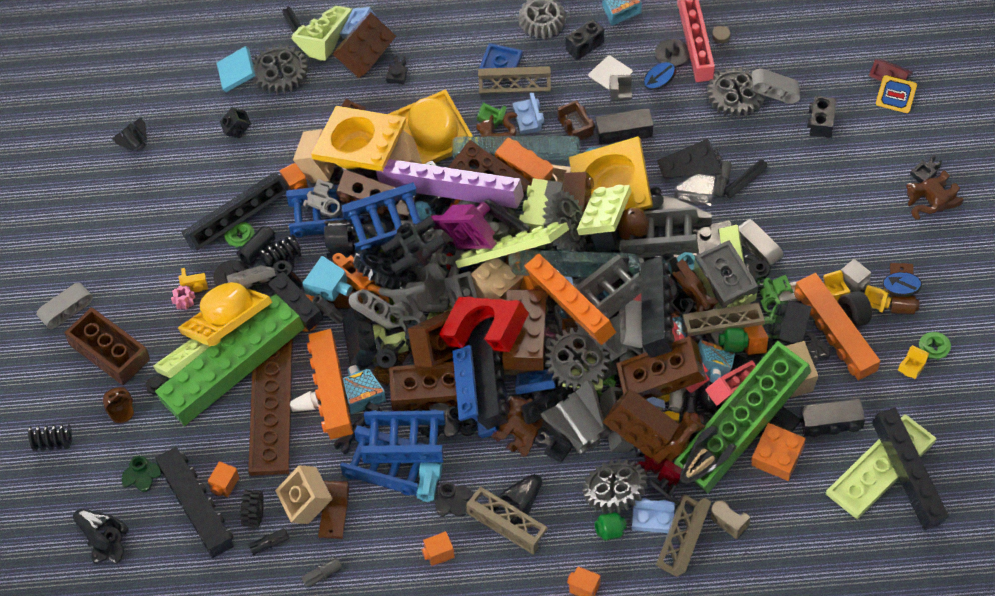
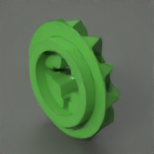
M241 222L225 232V240L230 246L238 248L243 246L254 235V229L250 224ZM237 231L241 233L242 239L237 236Z
M929 332L921 337L919 349L929 353V360L932 358L939 360L940 358H945L950 353L951 343L944 334ZM932 342H934L936 346H939L937 351H935L934 348L931 347Z

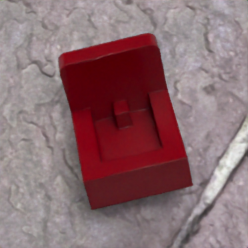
M667 460L657 479L661 481L663 478H666L669 481L666 485L670 486L673 483L677 486L681 480L682 468Z

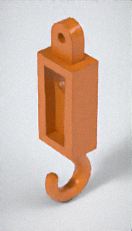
M341 253L333 255V263L346 272L347 282L357 291L367 290L375 292L379 295V298L389 303V297L379 293L381 287L377 286L375 281H369L368 277L362 276L363 273L357 272L358 269L354 268V258L351 255L348 258ZM350 267L356 270L352 274L347 271Z

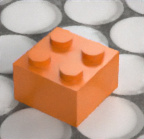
M768 423L752 456L751 466L789 481L804 449L806 438Z

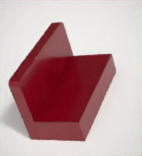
M875 59L869 76L879 81H882L884 76L907 81L908 76L912 75L913 72L883 59Z

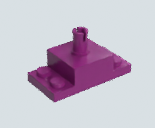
M480 202L477 207L474 204L452 205L443 215L431 216L436 224L433 229L444 230L453 239V242L446 244H452L457 249H492L497 244L493 239L495 232L484 219L486 213L490 211V207L485 202Z

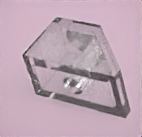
M706 174L692 176L675 187L674 198L683 202L711 205L715 176Z

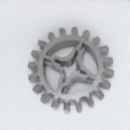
M527 0L526 4L522 5L518 16L520 27L525 34L528 33L530 37L535 36L536 39L542 37L543 40L546 36L551 38L552 34L557 36L558 31H562L566 19L564 7L555 0Z

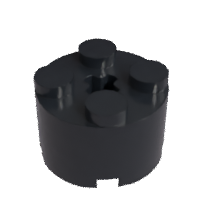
M347 219L324 221L326 226L324 227L325 246L328 248L327 258H332L336 253H341L345 257L354 254V243L350 240L353 232H349L346 229L348 225H352L351 221Z

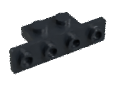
M556 381L555 388L531 392L524 399H532V401L521 406L525 424H531L542 419L541 414L555 407L562 400L564 402L569 398V395L576 391H573L572 387L566 390L564 386H558Z

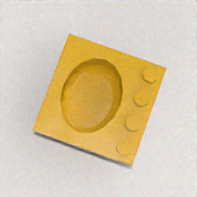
M446 89L388 114L406 117V125L403 130L414 137L422 164L432 160L434 163H437L460 153L469 140L476 143Z
M336 106L311 153L312 159L335 163L344 169L365 168L383 171L406 125V117Z
M639 137L569 157L571 172H587L593 178L594 188L591 189V196L594 189L599 187L610 188L616 185H630L632 192L624 210L632 207H637L641 210L653 207L642 143Z
M224 283L204 295L200 301L201 312L179 326L178 330L182 335L205 345L214 346L221 341V338L273 302L269 296L245 288L240 283Z

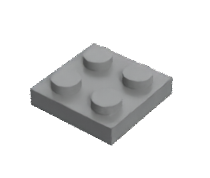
M260 265L228 275L227 280L228 283H240L245 288L253 286L252 283L254 282L264 283L270 281V277L276 275L274 268Z

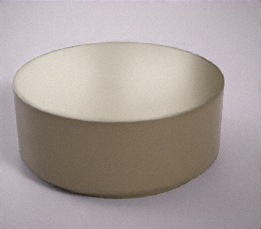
M725 26L714 28L712 33L713 40L720 44L728 42L730 30Z

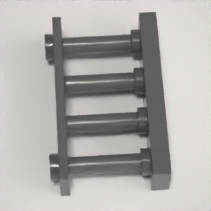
M697 207L643 211L649 221V231L646 234V239H635L634 235H629V240L620 241L622 257L629 259L656 257L666 253L671 255H680L684 252L699 253L697 235H692V223H699ZM684 224V235L673 236V225ZM665 225V237L654 238V226Z
M617 254L575 288L605 317L610 318L648 287L638 273L632 278L627 274L630 270L622 257ZM621 278L625 283L618 289H615L611 284ZM606 290L609 296L600 302L596 296ZM559 305L563 313L569 318L570 315ZM575 321L583 335L587 336L589 333Z

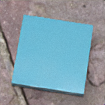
M246 46L217 62L222 89L225 92L255 77L250 50Z

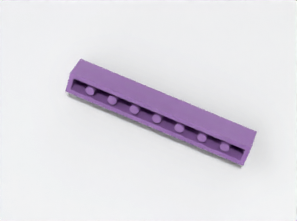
M392 159L388 160L383 171L376 170L379 182L395 188L414 182L416 193L479 203L490 199L499 206L517 208L524 197L521 179Z

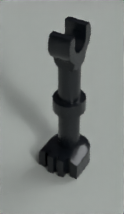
M368 402L365 406L366 412L374 410L382 412L380 407L372 402ZM364 414L358 422L355 421L353 423V434L335 441L334 447L336 450L344 445L342 449L343 454H347L350 451L351 441L355 438L357 425L364 427L366 424Z

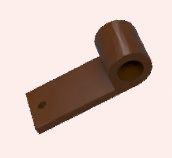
M890 263V274L897 272L914 274L913 264ZM890 294L892 298L890 303L891 314L914 315L915 311H919V299H916L915 295L903 297Z
M324 480L332 500L322 509L318 537L343 539L349 500V482Z

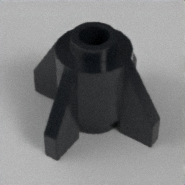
M140 117L134 122V125L130 123L121 131L122 135L118 133L112 138L119 146L132 151L135 149L139 151L146 146V124Z
M279 261L271 267L274 268L276 276L270 278L274 279L281 272H284L297 287L302 288L303 286L302 281L293 272L295 267L293 262Z
M379 336L375 338L378 354L373 362L374 367L389 368L403 366L398 360V350L405 344V340L402 339L394 346L392 344H385Z

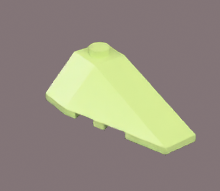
M341 6L331 8L322 14V18L318 20L313 19L310 21V25L299 27L292 35V40L310 58L326 60L333 52L341 36L340 32L352 12V8Z

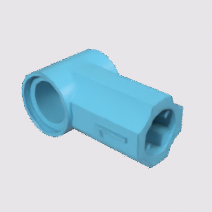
M442 463L420 464L417 498L425 502L434 500L437 482L441 479Z

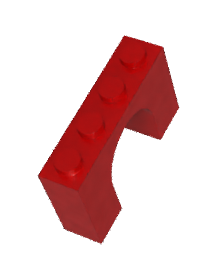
M471 296L458 297L439 336L448 346L464 348L476 325L487 318L495 317L485 340L494 351L510 352L529 312L524 307V304L518 300L474 298Z

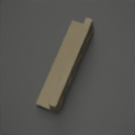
M550 66L478 69L479 94L551 92ZM539 78H547V87H539L535 82ZM503 79H508L513 83L509 88H503L499 85ZM521 79H527L530 82L526 88H521L517 83ZM483 80H491L495 85L491 89H483Z
M759 303L683 314L682 330L687 332L688 336L725 331L727 328H745L765 324Z
M481 486L466 504L468 515L534 555L538 550V542L547 531L545 525ZM481 494L489 498V503L480 504L476 501ZM502 506L505 508L506 513L497 515L494 513L493 507ZM518 516L522 519L523 524L514 525L510 522V518ZM536 527L540 531L533 537L527 533V528Z
M685 494L681 497L680 504L677 507L657 560V567L676 577L686 572L710 507V500L703 498L697 502ZM685 502L694 507L691 514L687 515L684 509ZM684 519L687 528L686 531L680 532L678 521ZM677 537L680 547L674 550L671 540ZM671 554L674 561L672 567L663 562L666 555Z

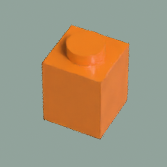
M296 163L279 170L288 190L308 188L306 177Z
M763 326L742 328L745 333H748V346L744 348L748 355L767 353L768 335Z
M219 461L208 479L211 492L217 496L229 497L239 480L237 468Z
M447 532L423 540L424 548L421 549L425 560L429 559L431 566L455 558L454 549Z
M578 566L575 573L571 572L567 581L569 593L577 596H595L601 585V575Z

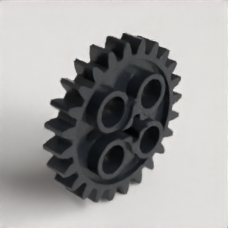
M363 249L362 251L359 250L353 259L354 268L358 269L357 272L363 273V277H368L369 281L373 280L375 284H380L383 287L405 289L406 285L414 279L412 271L408 269L396 275L391 264L396 263L398 259H393L391 255L387 256L384 252L379 253L377 250L373 252L370 249L368 251Z

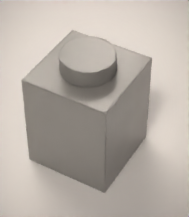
M853 259L841 269L845 284L853 292L865 290L867 285H870L871 272L856 259Z

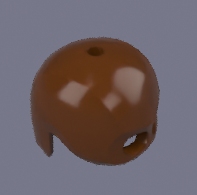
M637 207L624 210L617 226L618 234L623 240H629V235L637 237L646 235L649 231V221L643 210Z
M125 387L113 388L104 393V409L113 422L124 423L133 417V398Z

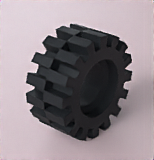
M244 490L240 510L242 526H260L264 509L263 491Z

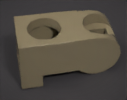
M724 501L713 503L711 509L712 521L737 539L749 526L750 516L746 513H743L741 516L738 515Z

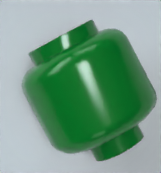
M727 328L722 333H719L718 344L722 345L726 352L741 353L748 346V333H745L742 328Z
M617 512L599 515L597 521H595L596 534L605 541L622 537L624 529H626L624 517H620Z

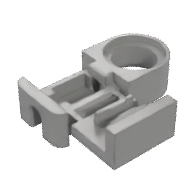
M318 179L313 190L314 195L312 191H309L307 194L308 200H305L303 203L305 208L308 209V206L319 209L323 215L332 218L338 217L342 212L341 204L336 199L330 198L328 194L330 189H335V186L332 183ZM331 204H337L338 208L335 212H328V207Z

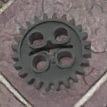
M282 44L278 48L275 45H272V49L265 47L266 52L260 50V56L255 55V60H252L255 77L252 78L253 83L257 84V88L262 87L263 92L268 89L269 94L273 90H276V94H279L280 90L284 94L286 89L293 91V86L298 88V82L304 83L303 78H307L308 65L305 55H301V51H296L295 47L289 49V45H286L285 48H282ZM275 58L279 60L283 80L279 78Z
M735 67L732 68V71L726 68L725 73L720 70L719 76L714 74L713 79H710L707 86L708 102L712 103V108L717 107V113L724 111L723 116L730 113L731 118L734 114H737L738 118H740L741 114L747 117L748 112L754 114V109L759 111L760 105L763 106L766 97L753 91L752 73L749 74V69L744 72L742 67L739 68V71Z
M564 191L551 194L548 197V201L545 202L546 207L543 208L546 214L542 215V217L546 219V222L543 223L545 226L554 222H558V224L567 223L569 230L555 239L553 246L557 245V250L570 254L580 251V248H584L583 244L587 243L585 237H588V234L579 235L577 227L584 214L581 211L583 206L578 205L579 200H574V195Z
M570 328V333L563 330L562 337L556 334V341L550 340L551 346H547L546 349L549 353L545 354V359L549 360L545 362V367H550L547 373H554L552 380L559 379L558 386L565 383L566 390L570 385L573 386V391H576L577 386L581 387L587 380L598 385V378L603 379L604 374L602 372H607L608 367L605 365H608L610 361L606 359L609 356V352L604 351L603 346L592 336H584L579 328L577 332ZM580 343L583 345V348L576 349L573 344ZM565 355L568 357V360L561 361L558 356ZM574 357H575L576 359H578L579 357L581 358L580 361H579V360L574 361L573 359H574ZM592 357L596 360V363L590 364L586 359ZM577 369L581 372V375L574 376L571 371Z
M620 459L616 463L610 460L608 465L603 462V467L601 468L595 466L596 472L590 471V477H585L586 482L582 484L586 503H589L590 507H594L595 511L601 509L602 513H605L607 509L610 513H613L614 509H617L620 513L623 507L629 510L628 505L636 506L635 500L641 501V495H646L645 489H648L645 470L641 468L640 464L636 465L635 461L629 464L628 459L621 463Z

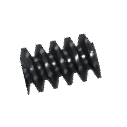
M293 234L292 239L287 236L285 242L279 240V246L273 243L272 249L267 246L265 247V252L259 250L261 260L267 267H272L274 263L281 260L288 261L287 257L295 260V253L301 257V248Z
M61 424L60 429L57 430L56 426L53 425L51 431H49L47 425L44 426L43 431L37 426L35 432H33L30 426L28 428L29 444L33 451H37L39 448L42 451H45L46 448L53 450L54 447L61 450L62 446L65 449H69L72 442L71 426L68 424V428L65 430L63 424Z

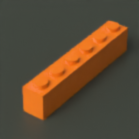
M538 253L524 265L531 278L601 346L616 333L610 320L542 255Z
M814 273L797 281L794 290L796 299L801 301L802 304L812 306L809 316L813 317L817 328L826 335L827 342L834 346L840 360H844L847 364L850 374L854 375L859 381L878 371L881 361L819 276Z
M327 329L308 334L310 342L307 343L309 354H312L310 364L312 370L315 369V373L312 375L315 385H318V389L315 392L318 401H321V405L318 408L321 417H324V421L321 422L323 432L328 433L330 440L353 434L332 330Z

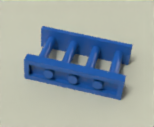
M414 182L341 205L344 218L349 217L352 219L360 241L355 243L356 252L363 249L367 251L368 249L372 250V247L384 244L395 237L397 229L402 225L395 207L396 201L402 199L406 201L413 223L421 222L413 201V197L416 195ZM384 205L388 207L396 229L388 233L384 232L377 213L378 207ZM365 211L370 213L378 235L370 239L366 238L359 219L360 213Z
M334 185L335 189H330L328 192L329 197L341 202L340 198L337 197L338 185ZM314 187L286 190L288 206L294 207L295 223L289 224L291 237L292 234L295 237L324 234V227H326L324 221L347 219L353 224L352 219L349 217L339 218L338 216L332 219L321 220L320 210L313 207V221L302 222L301 206H304V201L308 200L307 194L309 191H312L314 195ZM356 189L353 192L358 194L362 191L360 189ZM331 204V213L337 210V204ZM359 216L360 221L363 222V216Z
M468 345L453 351L458 415L460 421L471 417L477 421L478 436L483 439L491 436L495 431H499V426L487 430L478 422L472 346Z
M374 410L364 412L366 426H370V439L368 446H361L363 463H434L444 461L442 445H437L438 425H445L446 423L444 411L379 412ZM398 425H410L409 445H397ZM418 425H430L429 445H417ZM379 426H390V439L387 446H377Z
M357 425L355 438L359 444L351 463H341L342 475L351 480L358 479L400 491L407 496H417L418 484L414 482L421 463H413L407 480L396 478L401 463H392L388 475L377 472L380 463H371L369 470L358 467L362 457L361 446L369 445L370 429ZM378 431L377 446L389 445L390 434ZM398 437L397 445H409V440ZM417 442V445H426V444Z

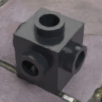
M233 107L220 120L224 134L235 138H240L251 125L246 111Z

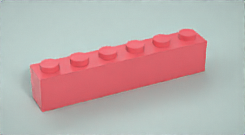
M677 0L695 81H710V79H713L715 66L699 0Z

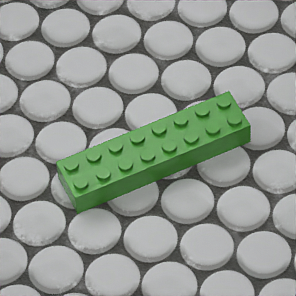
M277 294L270 298L273 303L221 338L217 345L210 346L155 391L162 404L183 426L197 417L305 328L300 316Z
M777 341L705 425L706 427L698 433L684 452L675 460L674 464L683 469L698 436L705 429L716 426L718 432L707 443L708 449L720 458L722 453L728 448V445L734 443L737 447L724 463L693 481L706 493H709L811 373L809 364Z

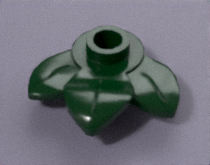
M137 455L131 459L129 468L123 472L122 485L123 487H129L135 484L138 490L147 492L152 486V478L160 477L161 470L156 463H151L147 458Z

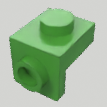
M483 102L476 120L479 122L489 120L490 116L493 115L496 129L499 124H503L502 120L507 107L502 106L499 110Z

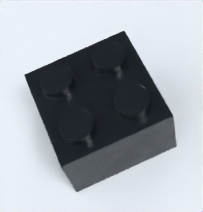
M790 300L780 301V304H777L774 314L777 315L775 323L771 324L769 331L772 334L771 339L788 344L802 342L812 306Z

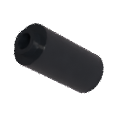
M262 226L236 252L239 259L245 264L251 265L259 257V250L264 251L265 247L275 240V232L270 227Z

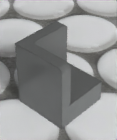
M631 74L610 75V100L632 99Z

